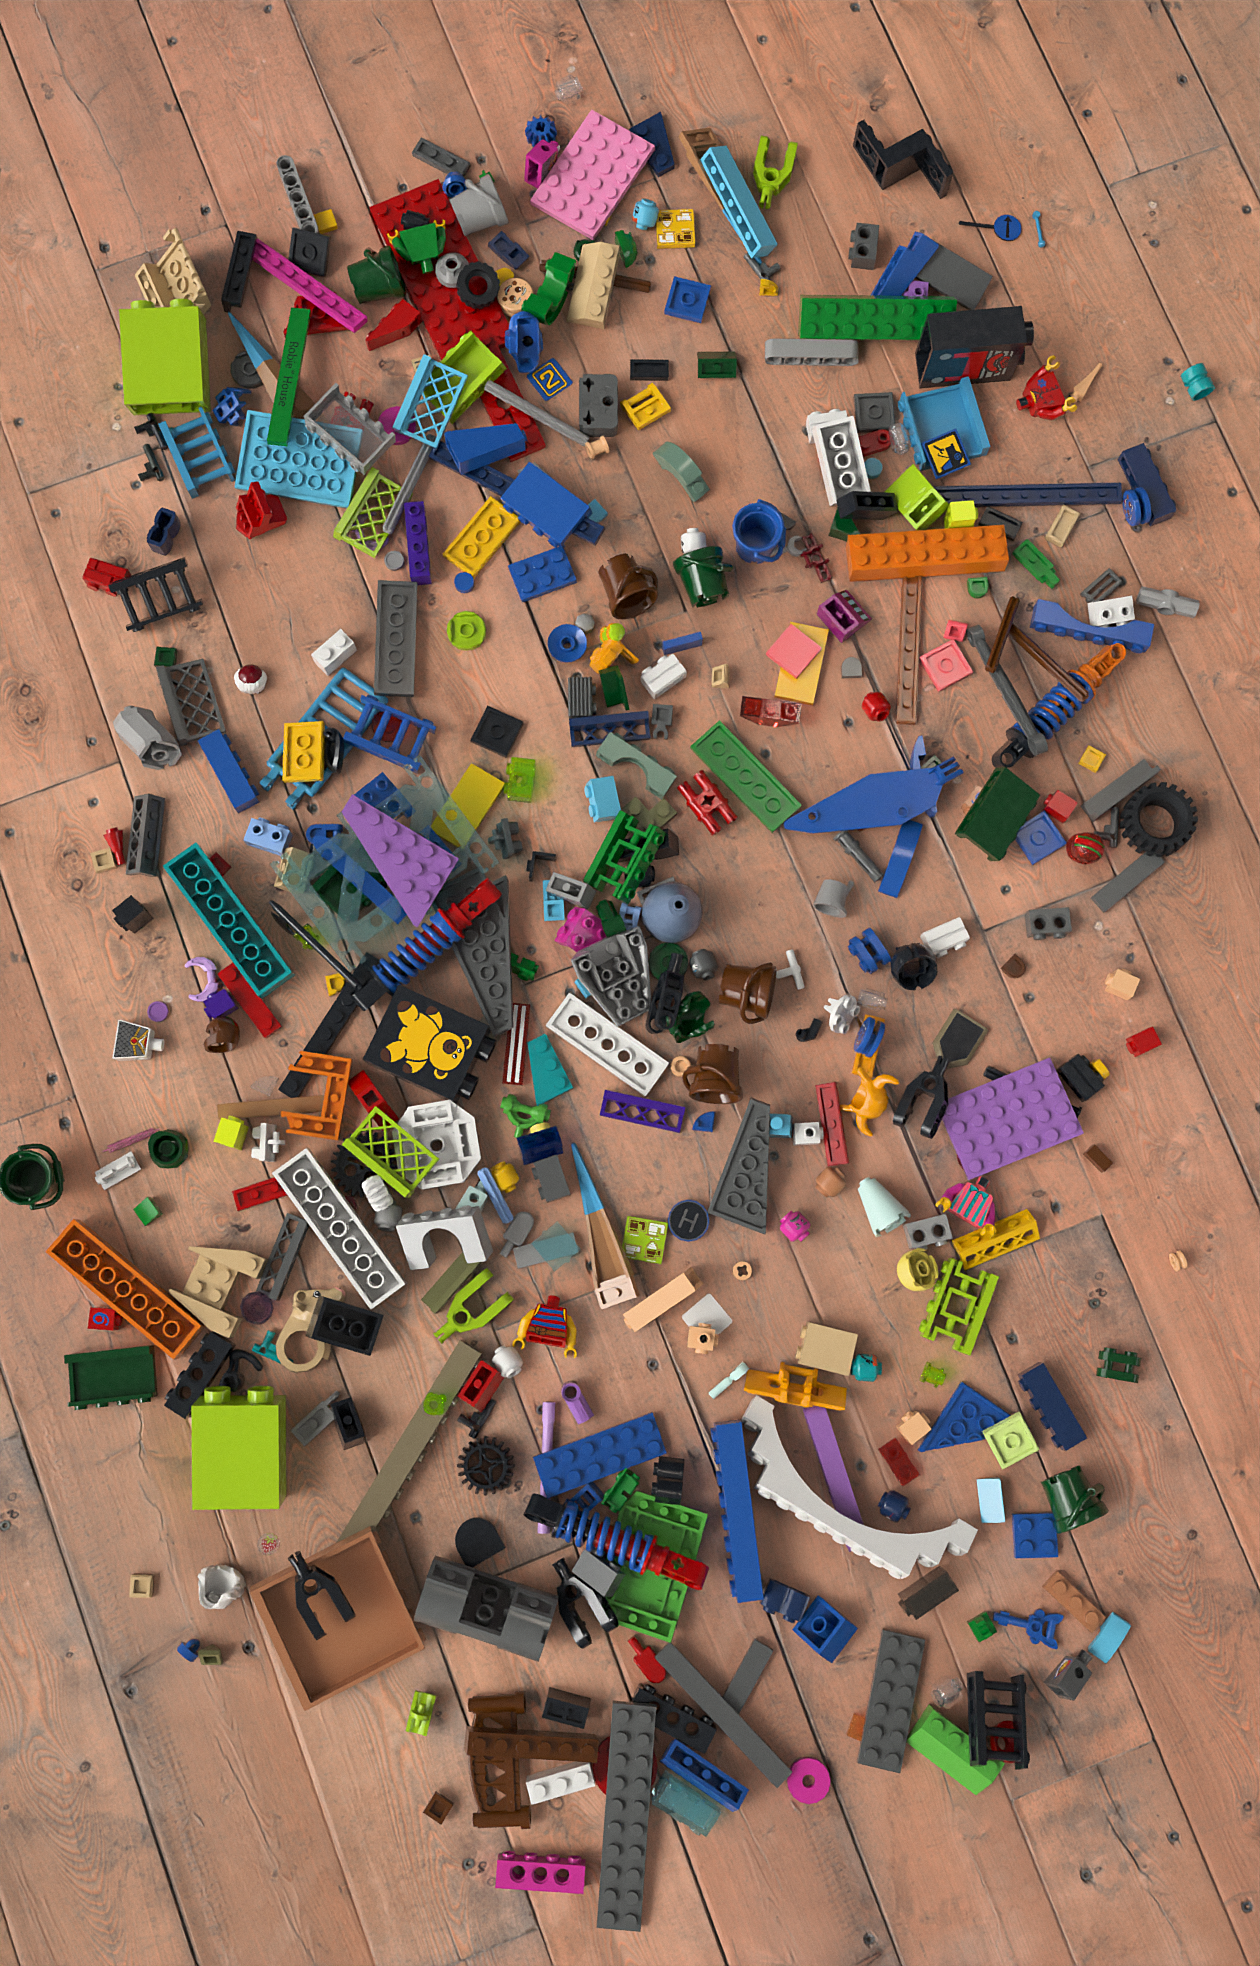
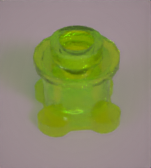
M309 924L303 926L317 941L320 939V936L315 935L312 931L313 928ZM297 932L293 935L297 941L299 940L302 943L304 950L313 949Z
M926 1362L919 1381L931 1383L935 1388L938 1385L942 1386L946 1378V1374L943 1373L944 1368L941 1367L939 1369L931 1366L932 1363Z
M429 1392L423 1402L425 1413L429 1415H442L445 1412L444 1402H446L447 1397L444 1394L438 1395ZM431 1401L438 1403L437 1408L431 1406Z

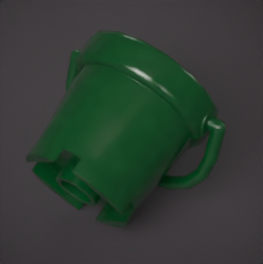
M389 245L381 248L378 253L368 247L364 251V256L367 258L347 266L350 282L353 284L354 293L359 304L389 297L402 298L406 296L404 282L398 269L399 266Z
M709 546L693 550L673 561L675 572L680 575L693 608L695 605L697 608L717 603L718 596L720 595L722 600L729 596L724 572H731L734 567L731 564L722 562L723 551L719 546Z
M32 1143L18 1146V1152L9 1155L0 1166L1 1194L9 1202L17 1205H29L30 1210L43 1209L54 1205L62 1195L63 1182H65L61 1161L58 1160L56 1153L50 1147L43 1144ZM28 1149H41L46 1151L51 1156L53 1163L47 1160L42 1154ZM56 1193V1196L52 1200L45 1203L36 1204L41 1200L51 1198Z
M1080 1465L1041 1481L1055 1518L1053 1524L1058 1534L1092 1522L1109 1512L1105 1503L1101 1501L1105 1491L1104 1486L1098 1483L1091 1487Z

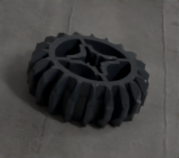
M488 1436L484 1437V1443L481 1442L480 1437H477V1445L475 1446L470 1441L468 1444L471 1450L464 1447L462 1450L467 1455H459L458 1457L464 1461V1463L457 1464L458 1468H464V1471L459 1472L458 1476H466L462 1484H466L469 1481L471 1484L468 1486V1490H471L473 1486L477 1487L475 1494H479L481 1488L483 1489L484 1496L488 1494L489 1488L491 1493L495 1494V1486L499 1490H503L504 1487L501 1482L503 1481L505 1484L510 1482L505 1476L512 1477L514 1474L512 1471H508V1468L515 1467L514 1463H508L514 1456H506L510 1448L507 1447L505 1450H502L503 1441L498 1446L495 1445L496 1437L492 1439V1443H488ZM484 1448L495 1450L501 1457L495 1459L488 1457ZM478 1450L480 1461L477 1465L469 1468L470 1457ZM483 1460H488L487 1463H494L489 1467V1472L479 1468L483 1464ZM503 1464L502 1475L494 1481L493 1468ZM482 1473L488 1483L477 1481L471 1474Z

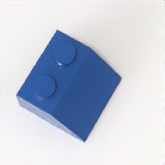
M818 1595L804 1613L801 1622L798 1621L792 1630L820 1656L833 1663L858 1628Z

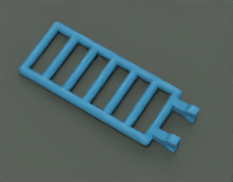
M341 668L299 722L319 721L313 716L319 708H322L354 731L357 723L325 702L333 692L362 713L365 705L338 687V684L344 677L369 695L376 697L382 704L387 705L388 698L386 696L374 695L373 687L346 668ZM372 709L361 735L364 734L381 711ZM284 740L267 760V766L271 768V771L259 782L262 785L261 787L269 792L280 775L283 777V767L276 762L283 755ZM344 743L343 759L350 752L353 746ZM328 766L324 770L323 781H316L312 787L304 782H293L292 784L297 788L285 800L287 806L294 810L305 793L311 797L315 796L333 773L329 770Z

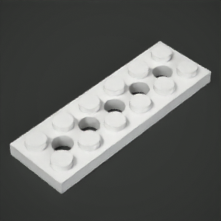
M571 993L566 996L546 1024V1027L645 1097L669 1065V1062ZM571 1016H577L580 1019L578 1026L572 1027L569 1025L568 1020ZM591 1027L596 1030L597 1034L594 1038H587L585 1036L587 1028ZM605 1039H609L613 1042V1047L610 1050H604L601 1043ZM621 1051H627L630 1054V1059L627 1062H622L618 1059V1054ZM637 1063H644L647 1067L646 1072L643 1074L637 1073L635 1065Z

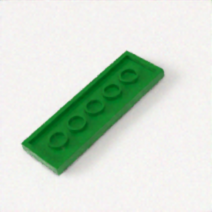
M720 720L690 746V749L771 833L777 830L801 808L802 805Z

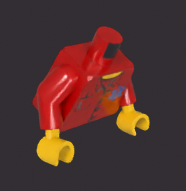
M1050 356L1047 359V365H1043L1027 381L1023 397L1016 400L1019 411L1028 408L1032 417L1054 420L1066 414L1067 410L1070 412L1077 410L1076 405L1070 407V404L1076 400L1073 397L1065 400L1054 372H1050V369H1057L1060 366L1059 361L1055 365H1051L1056 356Z

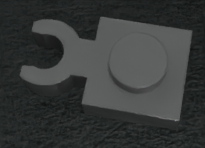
M653 704L651 724L657 725L653 732L654 739H657V733L660 731L664 732V739H668L666 726H672L673 705Z

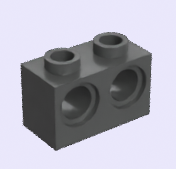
M856 223L855 230H851L850 242H853V248H849L848 259L851 260V268L874 269L879 225Z
M1069 907L1028 910L1024 914L1027 938L1033 937L1034 940L1046 939V936H1053L1054 939L1065 938L1072 931ZM1055 919L1061 921L1062 928H1058L1055 926ZM1034 921H1039L1042 924L1041 930L1034 926Z

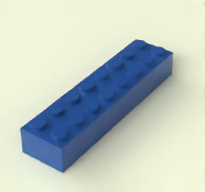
M739 1419L714 1422V1428H710L712 1441L713 1443L716 1442L717 1449L713 1450L714 1462L719 1464V1471H716L717 1484L722 1487V1493H718L719 1503L725 1511V1514L721 1515L722 1527L724 1530H727V1536H724L725 1550L727 1553L730 1552V1558L726 1559L729 1575L733 1577V1580L729 1581L732 1597H736L738 1603L764 1600L742 1422Z

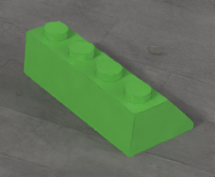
M930 1704L907 1736L906 1742L975 1795L993 1783L1005 1765L1001 1760L988 1759L986 1766H970L969 1734Z

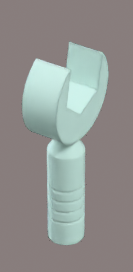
M742 1362L729 1374V1377L723 1379L708 1392L709 1395L715 1399L732 1384L733 1380L736 1381L745 1374L749 1367Z

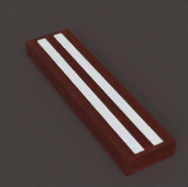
M513 1003V1028L507 1031L502 1084L523 1086L530 1004Z

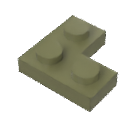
M634 797L621 809V811L639 820L636 828L643 832H646L649 824L658 826L661 829L677 815L676 810L664 798L651 810H648L637 797Z

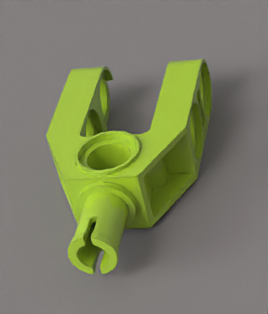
M761 135L753 170L758 192L762 193L759 202L760 208L763 209L766 202L765 209H769L772 196H777L790 182L798 146L797 142L790 141L788 143L782 170H777L773 167L766 168L764 166L770 139L768 136Z
M488 1268L484 1269L455 1295L446 1316L448 1322L433 1333L436 1338L444 1333L438 1339L441 1344L455 1331L462 1333L484 1327L514 1300L507 1291L476 1319L463 1306V1303L470 1295L479 1290L486 1281L494 1276ZM463 1311L467 1314L468 1318L465 1323L460 1324L456 1320V1315Z

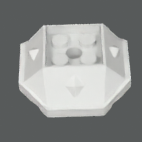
M451 1100L408 1107L397 1123L439 1158L438 1162L418 1185L422 1190L464 1183L481 1160L475 1118ZM394 1128L392 1131L393 1140L399 1139V1133ZM436 1140L442 1141L443 1144L442 1149L439 1151H433L432 1143ZM412 1141L403 1142L404 1154L415 1152ZM399 1142L394 1143L395 1154H400ZM427 1154L418 1155L419 1167L427 1166L432 1161V1158ZM415 1155L404 1156L405 1168L416 1167ZM396 1157L397 1167L401 1169V1158ZM416 1170L405 1171L406 1179L412 1183L417 1179Z

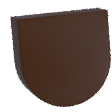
M1014 954L1000 969L1008 977L1016 979L1024 974L1026 966L1023 960Z

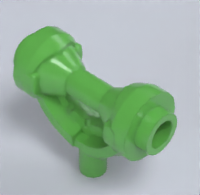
M508 1094L507 1097L504 1096L500 1108L504 1109L503 1113L507 1114L510 1122L516 1126L514 1137L518 1139L522 1138L524 1128L529 1129L536 1124L544 1123V1121L548 1122L551 1113L547 1104L543 1103L533 1107L524 1105L513 1094ZM517 1112H523L531 1115L532 1117L524 1119L521 1118L517 1114Z

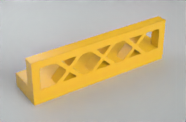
M1028 1209L995 1222L996 1233L992 1239H990V1234L987 1231L982 1236L980 1232L983 1228H980L952 1240L953 1247L958 1252L961 1262H963V1269L968 1270L1039 1240L1037 1222ZM1032 1229L1033 1234L1023 1237L1025 1232ZM1014 1238L1010 1244L1004 1245L1006 1240ZM995 1246V1248L991 1252H985L987 1248ZM976 1254L974 1259L966 1261L967 1256Z

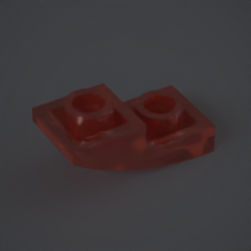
M896 1437L878 1449L902 1487L920 1476Z

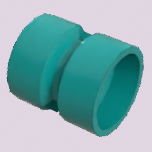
M1204 363L1191 366L1180 376L1185 387H1189L1187 391L1192 401L1200 400L1215 390L1211 378L1207 377L1208 372Z

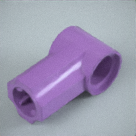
M573 1381L565 1382L561 1388V1394L579 1425L589 1420L594 1414L579 1386ZM569 1386H573L577 1390L573 1397L565 1395V1390Z

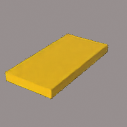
M492 496L488 498L442 554L444 558L460 570L471 574L473 579L521 523L518 520V515L514 512L512 514L508 513L502 507L503 504Z
M790 621V624L794 625L822 649L797 679L780 667L774 697L813 706L829 630Z
M471 763L430 827L440 838L464 851L503 790L505 783Z

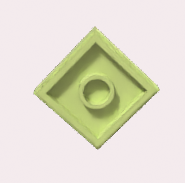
M1020 1412L982 1431L1002 1470L1040 1450Z

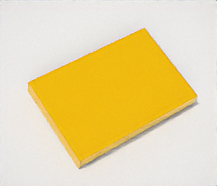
M323 721L284 723L282 780L284 783L323 781L325 723Z

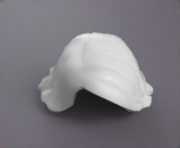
M210 1565L203 1568L201 1573L198 1574L200 1605L205 1609H225L233 1600L243 1594L244 1587H246L243 1575L237 1569L227 1565Z

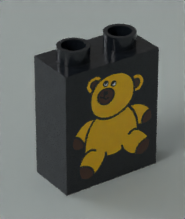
M398 985L363 1060L370 1066L442 1099L451 1100L457 1105L460 1096L467 1100H470L479 1077L471 1073L478 1059L486 1063L488 1062L497 1040L489 1037L491 1033L489 1025Z

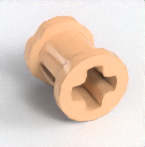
M601 436L599 440L585 443L591 460L601 453L610 452L604 436Z

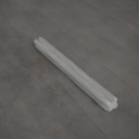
M487 381L484 387L485 391L582 446H585V443L589 441V436L493 381Z
M431 434L426 436L427 440L435 442L436 436ZM423 443L383 525L385 533H393L404 511V503L408 502L433 447Z

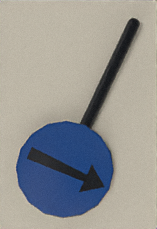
M1011 215L998 217L994 225L959 221V225L994 229L997 237L1004 241H1013L1021 233L1020 222Z

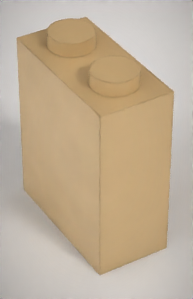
M806 1322V1326L802 1325L800 1338H803L802 1345L797 1347L795 1358L798 1359L797 1363L849 1376L858 1334Z

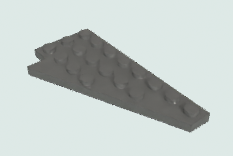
M480 866L444 884L432 903L435 913L438 911V908H442L445 911L448 910L453 902L458 904L482 881L487 879L482 867ZM506 875L492 882L502 893L500 898L472 919L473 924L470 927L466 926L462 930L465 938L452 943V949L495 1037L513 1028L509 879ZM472 901L469 902L470 907L474 909L477 907Z

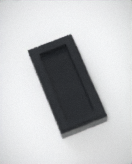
M630 359V380L668 381L669 360Z
M987 506L978 525H1004L1006 538L1014 541L1023 522Z

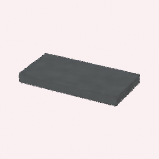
M937 243L939 245L938 249L915 278L919 281L929 282V287L944 296H954L957 299V303L964 308L975 310L993 276Z

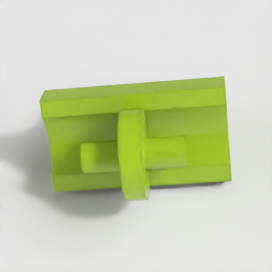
M415 1690L406 1732L427 1736L436 1700L435 1694Z

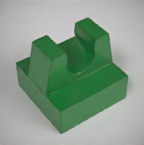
M985 1611L967 1621L979 1643L997 1632Z

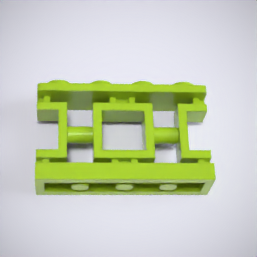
M948 1258L947 1261L944 1260L940 1272L943 1273L942 1277L936 1281L933 1292H936L935 1296L927 1304L926 1311L928 1314L926 1320L923 1319L920 1323V1336L934 1341L937 1332L955 1339L952 1346L953 1350L970 1356L999 1276L980 1270L978 1278H972L960 1273L963 1262L957 1261L954 1258ZM954 1266L952 1275L961 1278L962 1282L959 1290L947 1286L944 1293ZM970 1282L982 1286L976 1305L977 1297L967 1294ZM952 1293L969 1299L963 1319L945 1312ZM940 1306L938 1314L948 1318L945 1328L933 1326L931 1333H929ZM970 1319L964 1338L952 1333L956 1322L967 1325Z

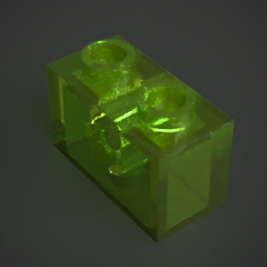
M511 757V763H507L506 775H509V781L504 784V794H507L508 801L532 803L536 771L535 759ZM519 777H522L523 780H521L520 783H517Z

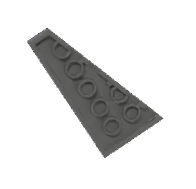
M751 1097L707 1213L766 1235L770 1104Z

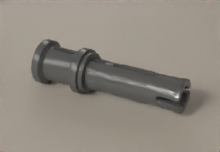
M848 830L839 832L833 838L834 841H838L845 849L844 852L851 855L874 883L884 875L862 850L860 842L855 840Z

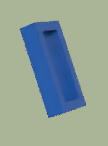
M701 632L663 641V654L668 655L702 646L703 638Z

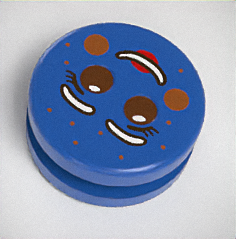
M1138 487L1134 490L1125 491L1122 505L1128 524L1130 526H1137L1140 523H1148L1151 519V503L1146 490L1143 487Z
M868 1017L863 1022L856 1036L853 1047L854 1051L865 1054L868 1058L872 1057L883 1038L885 1023L878 1021L875 1025V1019Z

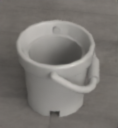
M489 174L481 177L480 182L477 184L473 183L471 179H466L465 185L468 189L449 199L464 236L495 225L500 227L509 223L501 199Z

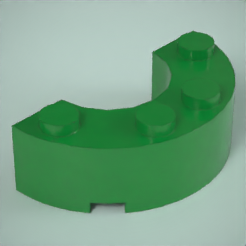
M555 252L552 258H549L546 262L545 270L547 271L543 285L539 286L537 295L531 293L528 300L525 299L523 301L521 311L531 313L538 319L539 323L550 326L558 317L569 292L566 289L568 282L572 283L576 260Z

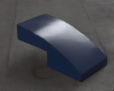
M503 231L498 233L488 243V247L515 270L529 258V255L517 242L513 243Z

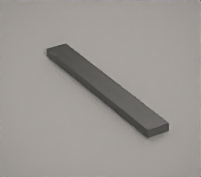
M668 1642L654 1656L776 1788L790 1776L792 1770L672 1643Z

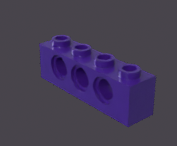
M424 501L404 503L410 579L411 582H417V586L432 584Z

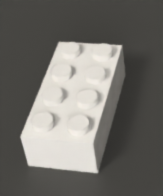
M854 416L815 425L812 428L829 505H837L836 500L851 491L871 492Z

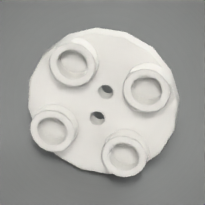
M850 994L844 995L839 1000L829 998L828 1002L831 1006H824V1009L830 1013V1029L835 1033L846 1034L853 1018L860 1012V1006L857 1005L856 998Z

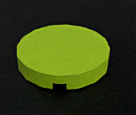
M463 611L455 614L448 622L447 634L449 641L454 647L469 651L476 649L483 643L486 637V627L483 619L476 613Z

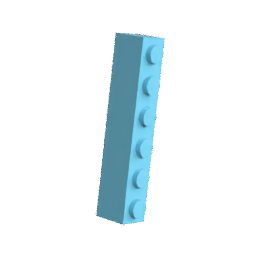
M727 146L710 147L700 161L751 258L768 256L777 246V242Z

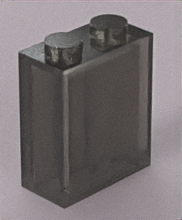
M938 1566L897 1595L901 1599L898 1601V1604L908 1617L912 1615L917 1620L958 1592L959 1589L948 1572L941 1566Z

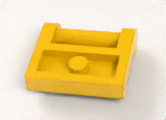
M654 383L647 385L646 389L628 400L620 401L622 410L626 412L638 431L671 412V407ZM650 395L653 396L651 399L632 409L633 405L637 404L638 402L642 401Z

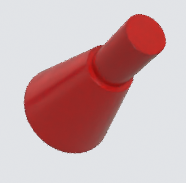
M118 827L106 830L107 834L103 836L112 852L115 853L118 866L126 864L123 854V830H118Z

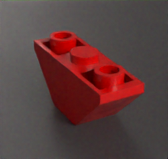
M364 1070L349 1080L348 1085L368 1113L376 1106L393 1121L397 1122L399 1120V1117ZM377 1113L373 1120L381 1127L383 1126V1117Z

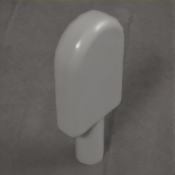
M517 1213L505 1231L503 1237L507 1242L499 1253L507 1258L514 1245L520 1247L531 1231L534 1219L530 1213Z

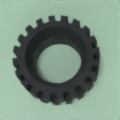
M1156 782L1150 783L1148 787L1145 785L1123 807L1124 810L1120 814V819H1123L1119 823L1120 829L1125 828L1122 836L1123 838L1129 837L1130 841L1127 844L1130 847L1132 845L1137 846L1135 852L1140 854L1144 850L1147 851L1146 855L1152 856L1154 853H1156V857H1162L1164 854L1169 856L1174 851L1179 850L1192 837L1191 835L1197 828L1194 825L1198 822V816H1193L1197 812L1196 806H1190L1193 802L1191 796L1187 799L1184 797L1187 793L1183 789L1180 792L1176 791L1177 785L1172 784L1169 788L1166 787L1167 782H1161L1158 786ZM1154 805L1167 810L1174 822L1172 835L1165 838H1157L1148 834L1140 822L1142 808Z

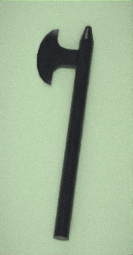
M273 900L269 901L273 910L279 916L271 912V915L282 929L294 936L295 934L289 927L290 925L354 988L360 985V982L281 905Z

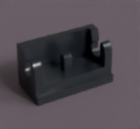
M549 1687L542 1718L584 1729L591 1698Z

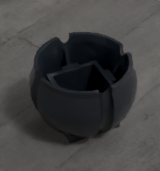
M920 943L896 947V952L891 959V974L894 980L904 989L912 991L916 990L917 986L921 989L929 986L936 978L938 972L937 960L933 952ZM918 957V961L906 963Z

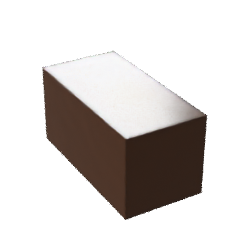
M1095 1144L1083 1153L1101 1173L1105 1172L1113 1164Z

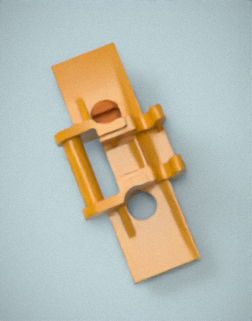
M785 1362L780 1363L779 1374L749 1369L746 1374L744 1391L748 1393L772 1397L782 1403L803 1407L819 1406L839 1411L845 1410L847 1388L818 1382V1368L812 1370L786 1365ZM790 1374L806 1377L805 1383L803 1385L791 1383ZM771 1384H772V1385H777V1386H779V1387H778V1388H774V1387H772V1386H770V1385H771Z

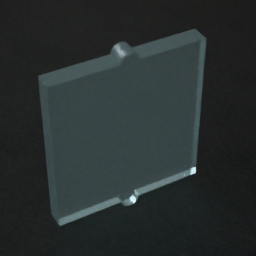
M558 1221L548 1230H543V1234L531 1243L554 1272L565 1262H570V1258L581 1250Z

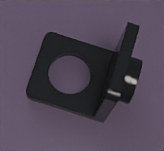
M533 851L532 859L527 861L526 871L530 872V882H533L536 859L555 862L556 854Z

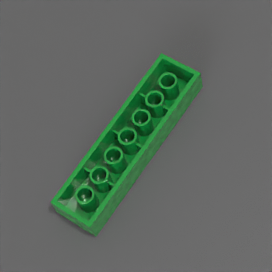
M800 295L798 336L800 339L919 340L927 314L954 312L957 308V299L954 296Z

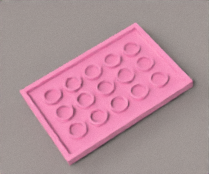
M591 110L531 198L530 203L532 206L591 240H595L607 219L611 216L655 151V145Z

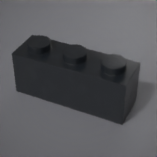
M851 491L836 500L840 519L884 520L899 512L895 493Z

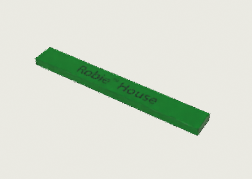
M291 307L267 436L268 445L288 446L311 317L310 309Z

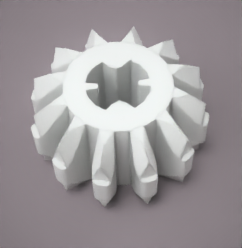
M379 1175L371 1176L362 1183L363 1191L375 1211L384 1210L393 1204L392 1195Z

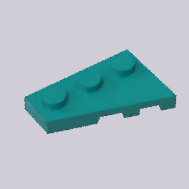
M546 1033L527 1042L536 1106L573 1089Z

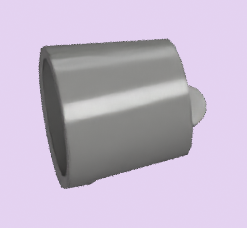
M824 880L813 907L819 912L833 917H846L845 901L854 882L850 880L846 886L836 880Z

